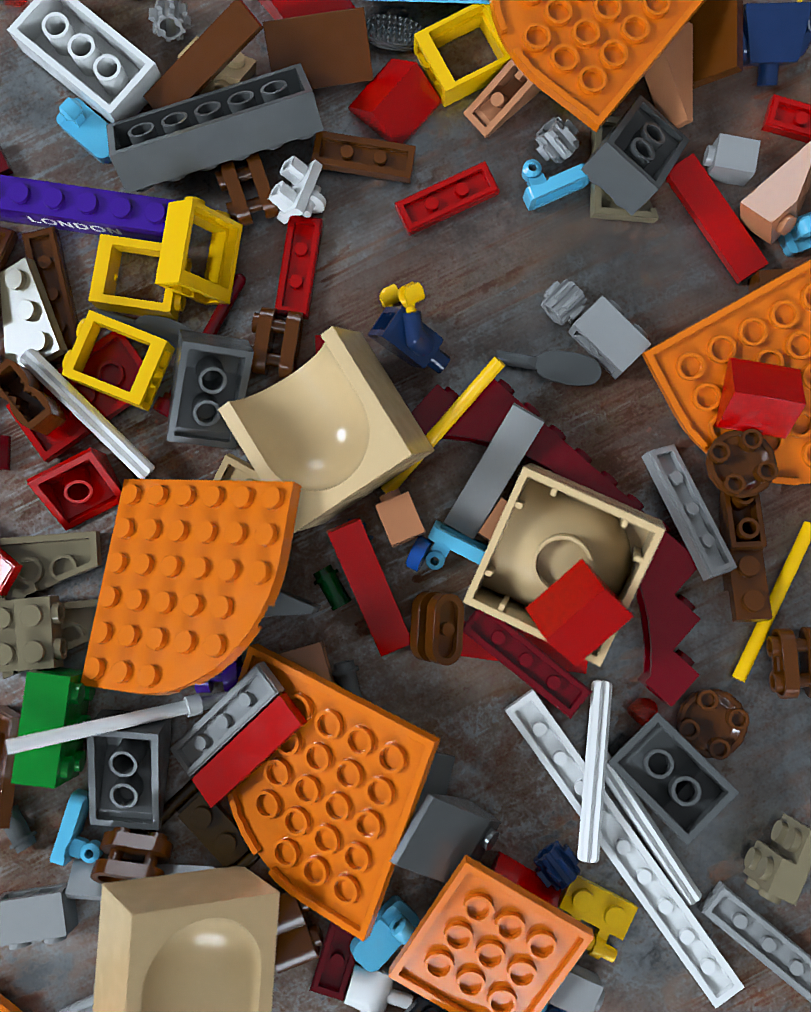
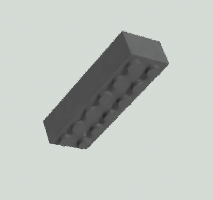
M301 63L106 125L109 156L126 194L133 191L143 192L149 190L153 185L167 180L178 181L184 178L186 174L198 170L209 171L216 168L220 163L229 160H243L248 158L251 153L264 149L274 150L281 147L283 143L295 139H309L317 132L324 130L313 90Z

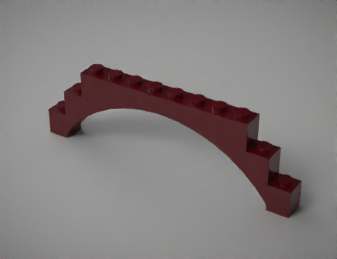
M493 379L442 439L469 442L488 447L513 403L538 417L541 414L530 403L525 402L522 404L513 396L515 391L507 382L502 379L498 381ZM437 384L411 412L425 436L459 398V395L448 386L443 389ZM545 423L543 424L524 455L523 461L533 463L644 512L642 510L644 505L641 501L631 494L627 496L616 487L618 482L606 471L600 473L590 464L592 459L587 453L578 447L574 450L564 441L566 436L560 429L554 425L548 427ZM663 522L666 530L635 593L641 616L644 643L643 673L637 680L660 701L672 707L700 675L692 668L695 662L679 649L676 652L673 650L701 618L693 612L696 607L687 598L680 594L677 597L675 596V593L697 570V567L684 541L680 540L677 542L668 534L670 528Z

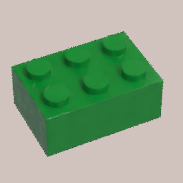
M56 667L27 672L18 737L91 721V716L87 715L89 701H92L94 698L96 687L85 686L84 683H80L83 673L82 669ZM84 738L15 753L11 783L55 789L79 775V772L83 771L86 762V751L82 750Z

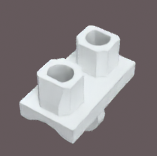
M293 155L283 163L280 174L290 181L291 185H287L284 181L279 182L274 186L268 198L280 209L277 219L283 224L288 223L290 216L303 215L306 218H310L312 213L319 214L324 211L326 199L320 193V186L315 185L323 165L316 159L306 165Z

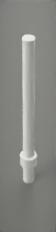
M224 691L206 696H200V694L189 695L179 702L6 739L7 753L10 755L181 715H186L188 718L202 715L203 710L211 709L227 692Z

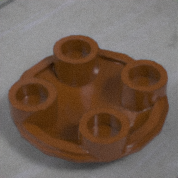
M747 429L745 432L737 430L727 431L717 437L707 450L705 464L708 476L714 485L727 495L740 498L756 496L767 489L772 480L778 475L774 451L756 429Z
M702 689L692 693L681 704L677 715L678 733L703 757L717 760L726 759L743 743L750 723L748 713L744 711L742 704L732 694L720 689Z

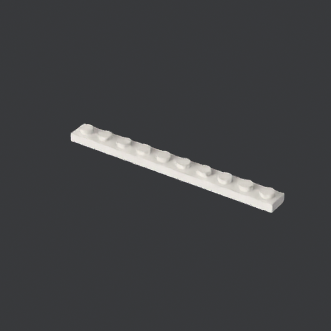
M531 689L504 708V710L581 818L585 762L537 694ZM604 791L600 846L713 1006L718 1008L744 988L743 984L606 791Z

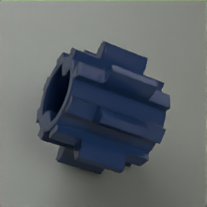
M558 840L549 843L533 859L534 864L537 866L534 869L536 875L546 888L552 885L555 891L566 888L576 880V877L581 872L577 866L580 862L577 856L567 844L562 846Z

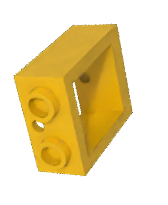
M472 4L414 34V53L433 88L441 98L444 108L488 86L511 59L497 34L489 4ZM480 27L498 60L455 81L438 48Z
M187 196L184 200L169 202L155 284L204 305L230 304L243 225L230 219V214L227 212L209 208L205 205L204 200L197 197ZM193 224L212 233L204 278L185 270Z
M100 234L88 301L96 308L138 316H160L178 321L179 311L183 312L186 305L185 296L166 288L163 303L115 296L122 252L159 257L162 243ZM187 255L185 270L191 272L192 262Z
M89 310L86 318L81 319L77 326V339L72 350H69L64 356L61 374L73 382L149 412L175 348L165 339ZM102 327L149 346L130 392L82 373Z

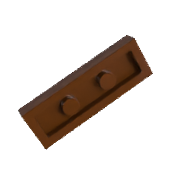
M320 131L315 136L311 162L316 159L323 165L322 169L411 183L416 146Z

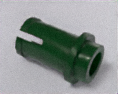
M330 564L313 574L316 579L313 583L320 586L331 606V610L334 611L352 599L347 594L336 574L339 572L338 569L334 570Z

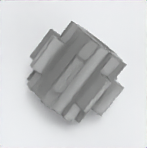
M156 0L154 8H149V20L153 21V34L164 37L166 42H171L174 39L177 41L183 40L186 29H191V17L187 15V3H183L181 0Z
M559 116L557 118L553 117L536 133L535 140L539 144L536 150L545 161L551 158L556 164L558 162L562 163L579 146V140L576 136L578 130L569 119L563 122Z
M565 279L561 284L555 281L545 291L543 295L545 299L542 301L541 307L555 323L563 325L568 321L572 324L583 313L582 311L585 309L583 305L586 303L587 298L574 282Z

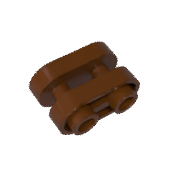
M258 152L251 153L246 158L248 163L246 166L236 169L233 160L220 163L221 170L215 172L221 191L228 190L231 202L225 203L230 218L236 222L239 221L243 227L254 224L251 213L264 210L266 219L276 217L279 214L277 206L268 199L271 188ZM253 179L259 196L246 200L240 182Z
M262 306L260 313H254L252 333H256L254 346H251L254 351L251 365L252 374L267 376L270 366L279 367V378L285 379L297 370L304 326V313L289 311L286 320L277 319L276 308ZM275 333L284 334L281 354L272 353Z
M423 591L415 597L411 613L410 649L417 659L445 666L452 665L459 659L463 647L464 605L457 595Z
M801 627L798 638H795L791 628L773 629L771 636H767L766 639L767 653L772 657L773 671L769 674V684L772 692H776L780 699H796L799 697L800 687H803L805 694L811 698V627ZM798 652L800 657L801 673H799Z
M115 827L113 831L104 833L100 845V850L107 854L108 858L95 861L90 877L95 882L102 884L166 875L164 871L157 868V864L169 863L174 846L168 841V836L162 833L149 832L148 835L135 834L132 830L125 827ZM122 859L140 861L143 864L122 861Z

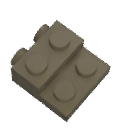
M59 596L0 601V672L64 666L63 659L67 656V643L65 638H62L61 624L65 619V609L62 602H59Z
M783 813L781 820H778L772 828L771 844L768 845L757 840L754 847L748 850L744 860V873L748 875L746 884L758 890V894L763 898L780 905L781 900H784L796 906L811 870V827Z

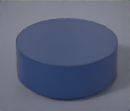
M423 536L418 537L407 557L406 567L418 572L430 551L433 541Z

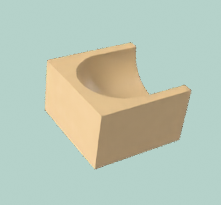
M334 326L330 327L321 334L325 341L321 349L297 371L259 393L243 399L228 401L218 409L261 481H293L301 485L293 533L326 523L435 451L361 332Z
M529 463L523 466L463 602L545 640L526 610L529 604L583 558L621 602L629 608L666 529L660 519L533 463ZM617 632L586 657L585 660L601 667Z
M240 866L102 883L93 1012H272L280 892L246 867Z

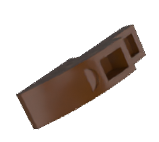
M720 490L719 530L737 565V568L722 574L724 591H729L733 623L769 621L773 618L763 549L767 546L760 494L740 498L727 495Z

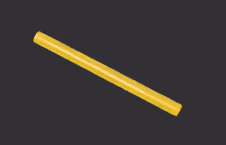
M494 356L426 434L433 448L506 366L498 357ZM422 460L382 485L381 489L385 493L398 489Z
M804 521L769 595L773 619L756 623L732 674V677L745 683L811 542L810 522Z

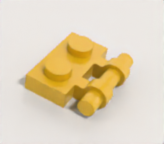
M580 875L576 877L574 882L563 889L558 903V907L568 912V915L578 921L582 919L596 927L593 933L594 939L586 949L587 954L597 960L602 957L613 963L617 957L618 949L606 944L607 939L611 934L623 941L638 909L636 904Z

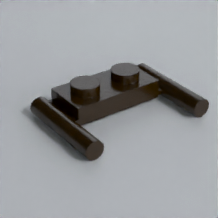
M191 779L164 804L161 827L178 812L179 815L177 817L224 867L240 866L246 867L249 870L261 858L258 853L256 855L252 854L234 818L220 803L211 808ZM143 829V831H144L147 835H148L149 832H156V831H157V830H145V829Z

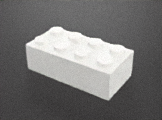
M33 0L7 29L25 54L110 123L138 115L148 103L143 95L162 77L154 61L78 0Z

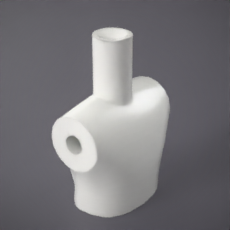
M355 964L344 998V1004L352 1006L360 1012H385L388 1004L407 1009L412 1004L413 995L392 989L394 980L388 977V967L382 966L375 972H369L362 966Z

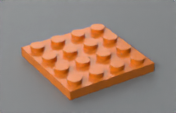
M465 855L412 933L408 942L403 946L389 967L388 977L448 1012H541L594 939L593 929L468 855Z

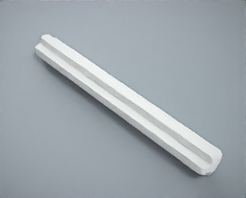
M29 348L20 356L19 361L138 478L145 479L154 471L155 466L38 351Z
M595 680L591 684L592 693L590 697L577 855L579 860L587 863H597L600 856L613 688L611 682Z
M609 752L607 753V762L612 758ZM607 763L605 783L686 905L691 906L695 904V902L701 899V892L636 793Z

